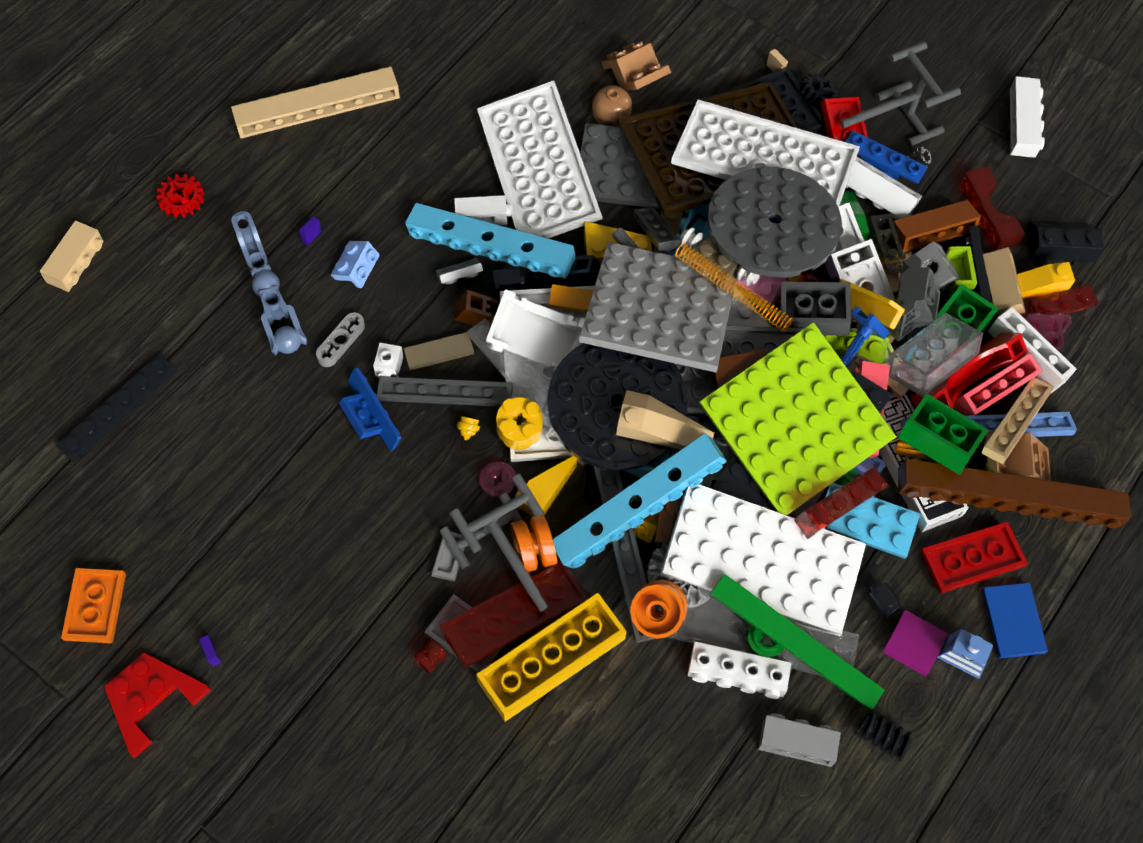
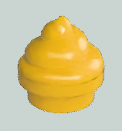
M461 416L460 422L458 421L457 428L460 430L464 440H469L471 436H474L479 431V420Z

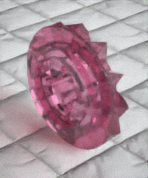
M492 462L486 465L480 473L481 487L491 497L501 496L504 493L510 494L516 486L512 480L516 473L507 463ZM501 473L502 480L505 482H499L495 487L494 479L491 478H497Z

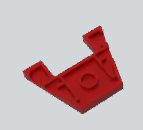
M146 653L140 655L104 686L129 754L133 758L138 756L152 743L137 726V723L175 689H179L194 706L211 691L207 685Z

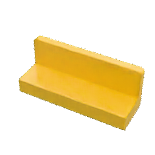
M844 279L840 280V282L850 283L851 311L857 306L867 317L871 313L884 326L894 330L905 309L886 297Z

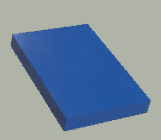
M1030 583L985 587L982 589L998 659L1038 655L1048 652Z

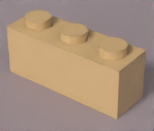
M75 221L40 270L46 283L69 292L77 284L79 276L84 269L90 265L92 257L102 247L104 241L99 231Z
M1009 247L983 254L989 292L992 295L990 303L999 308L997 316L999 317L1011 307L1019 314L1026 313L1013 256Z

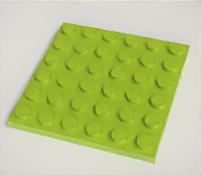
M814 322L699 402L775 511L786 516L896 438L894 432Z

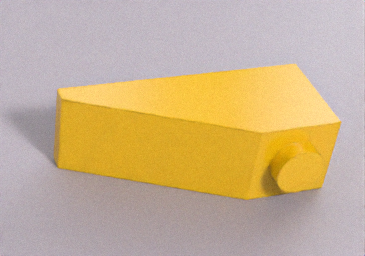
M1069 262L1048 264L1017 274L1022 298L1067 294L1075 282Z
M572 456L528 481L527 486L542 508L543 515L546 514L577 468V457ZM519 490L516 493L515 497L521 494ZM527 503L517 507L534 517Z

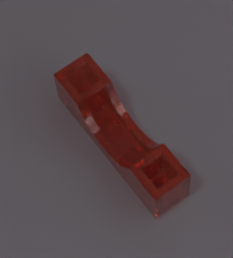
M989 166L965 172L960 183L961 191L967 196L970 204L981 216L979 225L983 227L987 234V240L995 251L1017 246L1025 233L1016 216L1004 215L992 206L989 196L992 194L997 181Z
M874 466L805 510L794 521L805 537L810 539L851 510L878 495L889 485Z

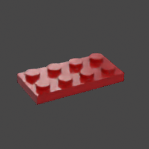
M1008 522L922 548L920 551L939 594L1025 567L1028 564Z

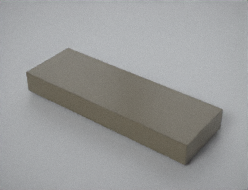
M465 332L404 348V353L409 370H414L473 355L474 349L469 333Z

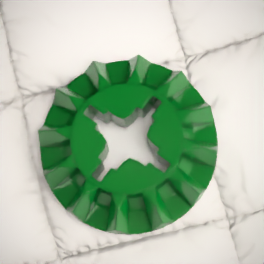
M751 626L747 641L750 644L751 650L755 651L758 656L771 658L779 655L784 650L773 640H771L770 645L768 642L760 644L763 638L762 632Z

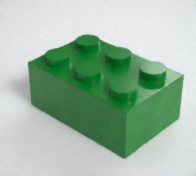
M926 393L907 420L898 438L960 475L988 432V429Z

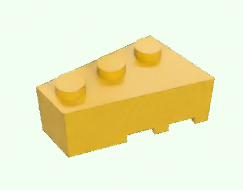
M584 221L585 256L594 255L601 265L608 242L618 244L612 237L613 232L617 229ZM625 231L640 249L652 251L651 240L647 235Z

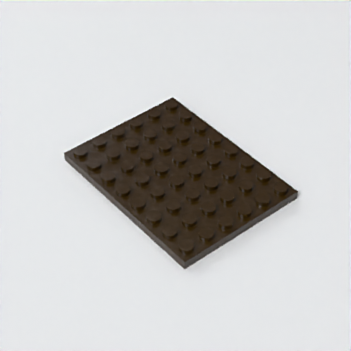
M771 82L697 99L798 128ZM697 100L618 119V126L664 216L710 204L716 190L726 181L671 164L672 156Z

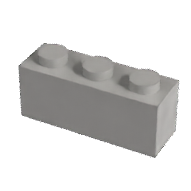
M771 714L770 716L767 715L763 720L758 750L832 767L837 760L841 732L834 731V728L831 726L820 725L816 727L811 726L805 720L796 719L794 722L786 720L783 715Z

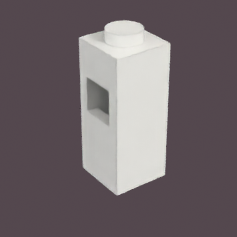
M506 195L454 198L455 214L496 225H507V217L511 216V206L506 204Z

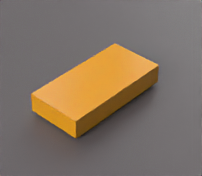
M552 284L549 308L587 313L594 290Z

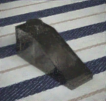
M891 214L870 216L867 221L869 234L866 240L872 239L882 267L887 275L902 273L903 264L906 259Z

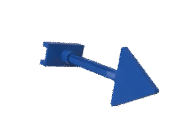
M855 306L851 314L861 325L856 332L857 335L841 358V361L847 368L864 341L868 340L871 334L884 340L889 334V331L873 314L870 313L867 317L857 306Z

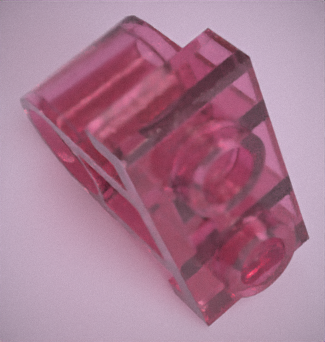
M1032 313L1025 317V320L1056 350L1059 351L1064 344L1063 333L1066 332L1072 323L1071 315H1062L1060 313L1040 315L1039 313Z

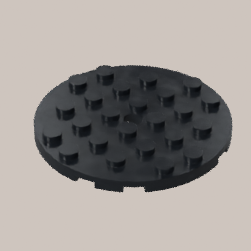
M583 343L568 353L553 373L547 399L549 420L562 445L581 461L606 470L636 469L659 459L671 447L616 435L622 406L613 407L611 400L619 397L624 401L626 390L646 394L687 417L688 394L686 385L679 374V369L674 363Z

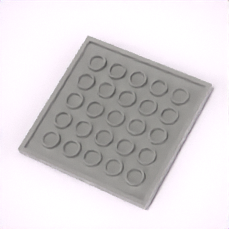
M608 242L579 342L717 373L733 298L731 294L733 295L734 291L732 293L724 291L723 287L726 281L721 285V289L720 286H717V283L714 284L713 281L707 279L705 275H707L708 270L703 276V274H700V271L697 272L696 269L690 267V259L686 264V262H683V260L676 256ZM736 271L731 275V276H733V277H732V280H733L734 278L737 279V272H736Z

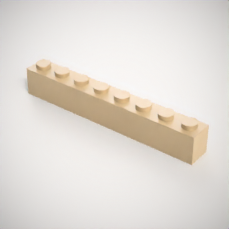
M387 67L301 88L288 93H281L268 98H261L248 103H241L231 108L241 139L395 100L400 97L392 67Z

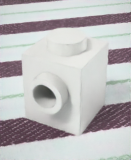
M385 343L379 344L373 365L375 376L379 378L398 377L403 360L401 346Z

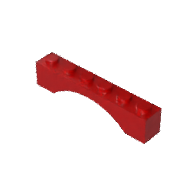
M1000 333L913 395L911 398L915 408L926 393L953 408L957 397L969 385L997 369L1016 362L1028 353L1022 334Z

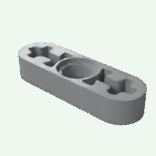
M353 312L346 315L316 351V357L321 366H333L363 332L365 323L361 314ZM358 321V324H359L358 326H357V325H353V326L351 327V324H350L351 322L355 323V322ZM343 335L347 338L342 344L335 342L337 336ZM329 353L331 354V357H330V358H329V357L323 358V354H326V355H328Z

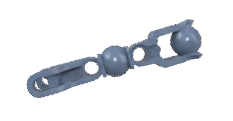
M246 211L237 212L232 216L231 221L253 278L252 289L260 296L265 313L262 314L261 321L270 342L271 352L275 356L278 352L291 354L298 350L300 344L307 345V338L301 329L294 308L291 305H286L279 292V278L271 271L251 215ZM241 219L248 221L249 224L246 228L241 229L238 227V222ZM258 264H263L261 267H255ZM271 301H277L275 304H269ZM282 317L291 319L294 328L282 326L273 335L270 326L274 324V320H281Z

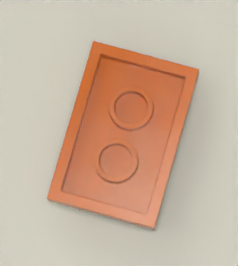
M75 569L61 636L64 641L113 643L126 577L124 571Z

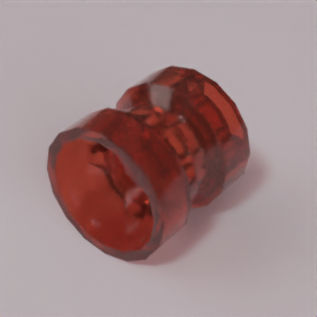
M432 639L425 644L423 651H418L413 656L418 665L428 674L435 669V665L438 662H443L448 657L444 650Z

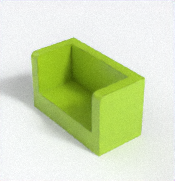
M949 247L946 255L961 279L954 281L952 287L948 289L949 297L955 293L961 284L973 291L977 285L971 247Z

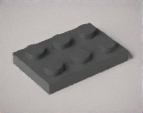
M454 594L424 632L427 637L478 673L493 664L512 638V634Z

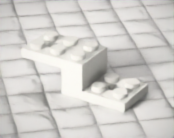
M850 203L839 206L842 220L841 235L835 251L832 252L825 262L830 279L837 277L839 282L841 279H844L860 287L863 282H867L871 285L872 292L896 301L872 239L864 241Z

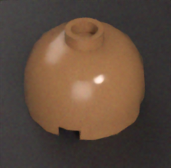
M605 86L593 98L592 115L601 125L607 124L618 127V119L630 116L632 113L630 95L619 86Z

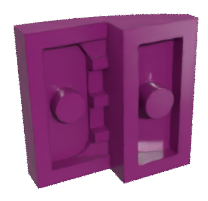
M904 610L883 653L927 677L948 633Z

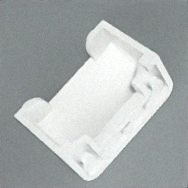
M505 289L486 342L490 344L489 348L500 353L503 350L552 367L554 368L553 372H555L562 359L573 349L583 344L579 340L585 319L580 318V320L576 319L574 321V316L564 315L527 301L526 298H522L520 301L521 298L516 296V293Z

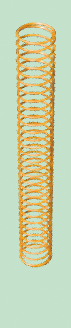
M682 243V244L678 247V249H677V251H676V253H675V256H676V257H679L680 260H683V262H686V264H687V261L689 260L688 257L690 256V254H691L692 252H693L692 256H693V257L695 256V254H694V253H695V249L692 250V251H691V249H690V251H689L690 254H689V255L687 254L685 257L683 256V258L681 259L680 256L677 255V252H678L679 248H680L683 244H685V246H684V248L682 249L681 253L683 252V250L685 249L686 246H687V248H688V245H686V243ZM692 257L691 260H690L689 266H690V267H693V269H696V271H697V268L700 267L701 264H700L699 266L697 265L696 268H694V266H695L698 262L700 263V261L698 260V261L696 262V260H695L693 266H691L690 264L692 263V262H691L692 259H693V257ZM700 268V270H699V271H700V274H703V276H704V273H705L706 271H705V269H704L703 273H701V270H702V269ZM709 269L708 272H707V275H705L706 278H707V279H710V281H713L714 284L717 283V286H720V288L722 289L721 285H722L723 283L721 282V284L718 285V282L720 281L719 279H720L721 275L719 276L717 282L715 283L714 280H711V277H713L715 274L717 275L718 272H717V273L715 272L713 275L711 274L710 278H708L707 276H708L712 271H713V272L715 271V269H714V270L712 269L711 271H710V269ZM729 281L727 284L725 283L723 288L727 293H732L736 287L732 288L731 292H728L733 286ZM735 291L733 295L731 294V296L737 298L738 301L741 300V303H744L745 306V302L751 297V295L749 297L747 296L745 301L742 302V299L744 298L743 296L740 300L738 299L741 295V291L739 292L737 297H735V294L738 293V291ZM758 300L756 302L754 301L751 307H749V304L751 303L749 301V303L747 304L748 308H751V310L753 311L752 307L758 302ZM761 303L759 305L757 304L756 308L754 309L755 313H758V315H762V318H765V320H769V323H772V325H776V328H781L785 321H782L781 325L777 327V324L781 321V319L779 318L777 323L773 324L774 321L778 318V316H775L773 321L770 322V319L774 316V314H771L770 318L766 319V317L771 313V311H768L766 316L763 317V314L768 310V308L766 310L764 309L762 314H759V312L764 308V306H761L759 311L756 312V309L761 305ZM791 317V318L787 321V323H788V322H789V323H790V322L792 323L793 318ZM785 324L783 329L780 330L785 332L789 328L788 324Z

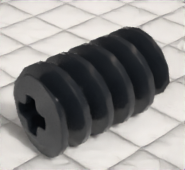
M872 710L864 717L855 735L863 731L864 741L870 736L873 737L872 746L881 742L880 751L883 752L889 747V756L892 757L899 753L898 762H900L910 747L912 732L908 731L902 735V726H898L893 730V721L885 724V716L881 715L876 719L877 711Z

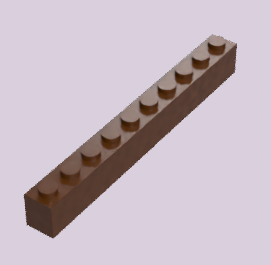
M907 458L898 467V494H904L911 498L923 497L929 498L932 501H950L956 505L969 504L977 508L989 507L995 508L998 511H1015L1022 515L1035 514L1041 515L1043 518H1061L1068 522L1080 521L1088 525H1106L1109 528H1119L1131 519L1129 494L1125 492L965 467L961 474L958 475L942 464Z

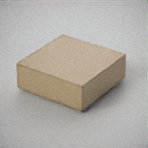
M776 49L769 52L767 66L773 72L787 67L788 61Z

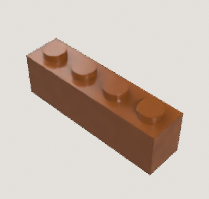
M965 200L894 220L890 237L900 251L904 253L925 247L933 241L939 243L968 234L969 227L978 226L981 216L970 202Z

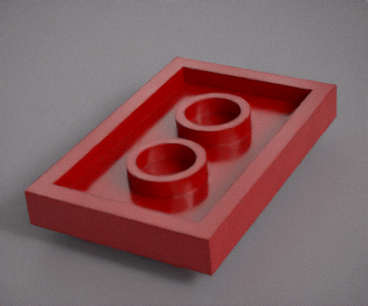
M859 97L832 98L821 101L829 138L846 142L852 131L868 138L864 121L843 129L840 126L841 120L862 112Z

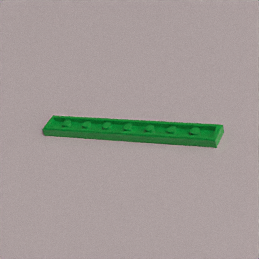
M726 574L721 576L709 594L869 711L873 710L884 693L885 689Z

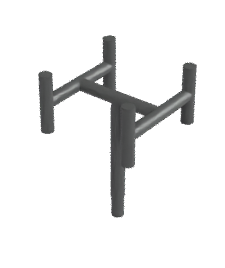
M923 41L889 55L891 62L905 57L911 62L920 75L915 90L904 95L901 94V92L912 88V82L907 81L879 92L875 95L877 101L891 96L894 99L840 121V126L843 129L900 106L919 133L907 139V143L911 147L945 132L942 125L927 131L914 113L925 84L934 94L933 97L922 101V106L925 109L959 96L961 90L959 87L942 92L915 54L927 49V43Z
M517 474L512 480L520 491V495L510 499L509 495L504 493L499 497L503 505L467 524L457 508L449 514L462 533L463 538L456 541L448 526L442 528L440 533L462 569L471 565L462 549L469 545L474 554L482 549L478 540L491 533L527 593L534 601L538 610L542 612L548 606L501 529L503 525L512 520L514 522L523 520L517 507L524 503L528 504L536 518L544 514L521 474Z

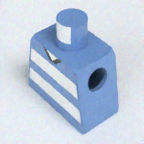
M960 629L947 636L937 658L980 679L993 645L979 636Z

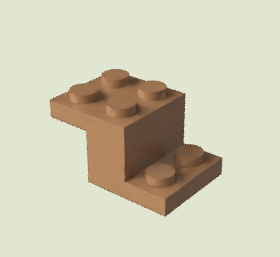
M642 41L636 44L631 43L624 46L622 51H615L606 55L607 59L601 62L604 69L612 68L619 87L625 91L637 90L671 73L668 65L660 66L651 43L643 44Z
M991 430L986 433V441H984V446L991 438L995 430ZM1031 432L1022 435L1003 464L987 456V462L985 463L986 471L1051 481L1048 448Z

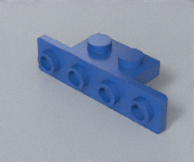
M852 131L846 140V143L860 146L857 155L861 156L862 160L897 181L902 176L915 183H919L927 169V166L855 131Z
M353 369L348 383L356 395L342 398L339 403L360 439L380 434L389 450H395L401 439L399 430L392 423L388 412L384 410L376 393L373 392L360 369Z

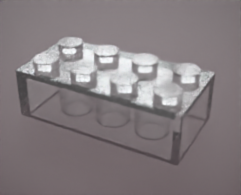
M945 313L889 354V377L924 397L926 393L928 394L979 354L983 333Z

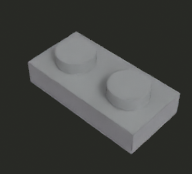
M475 258L436 270V274L441 283L452 284L457 282L458 278L475 277L483 269L481 262Z

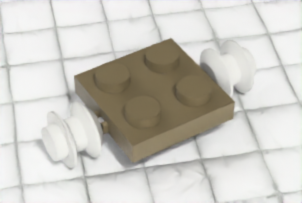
M693 227L689 230L686 229L680 237L681 244L686 243V245L692 247L691 251L695 249V253L698 252V256L702 254V257L705 256V260L709 259L708 263L712 261L711 266L715 264V268L719 266L718 271L722 268V272L726 271L725 275L729 273V276L736 271L737 280L745 279L746 286H749L751 283L755 284L758 281L760 275L744 270V266L734 260L730 262L719 251V246L715 240H712L710 235L703 240V233L694 234L695 228Z

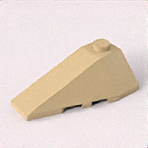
M626 390L616 435L680 450L705 433L713 439L714 432L650 395Z

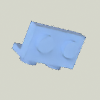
M349 241L331 276L335 280L351 281L357 288H362L379 257V253L368 241Z

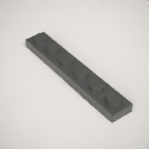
M380 377L377 397L379 401L501 407L505 400L512 399L513 384L509 382Z

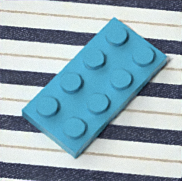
M832 483L828 486L816 526L905 559L910 549L920 513Z

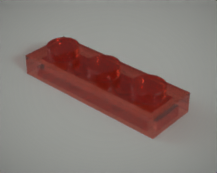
M1090 284L1033 298L1028 304L1036 321H1041L1096 307L1099 302Z

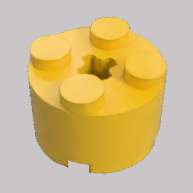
M523 397L504 401L496 417L499 438L509 448L515 450L529 448L542 435L543 416L539 405Z

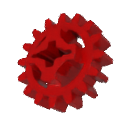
M176 174L175 179L172 180V178L167 177V183L161 182L162 188L157 189L158 196L156 198L161 210H165L166 215L173 213L174 218H177L178 214H182V217L185 218L188 212L191 215L194 214V208L200 210L199 203H204L203 196L205 194L200 182H196L195 177L188 179L187 174H184L180 178Z

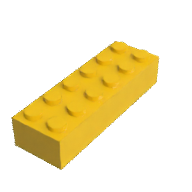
M597 593L476 674L477 682L506 722L624 641L627 631L599 593Z

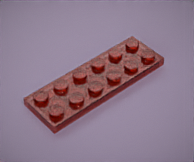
M559 562L531 577L548 606L542 612L538 610L523 584L519 583L440 624L439 629L463 668L474 664L567 614L588 600L589 597L569 568L564 566L562 562Z

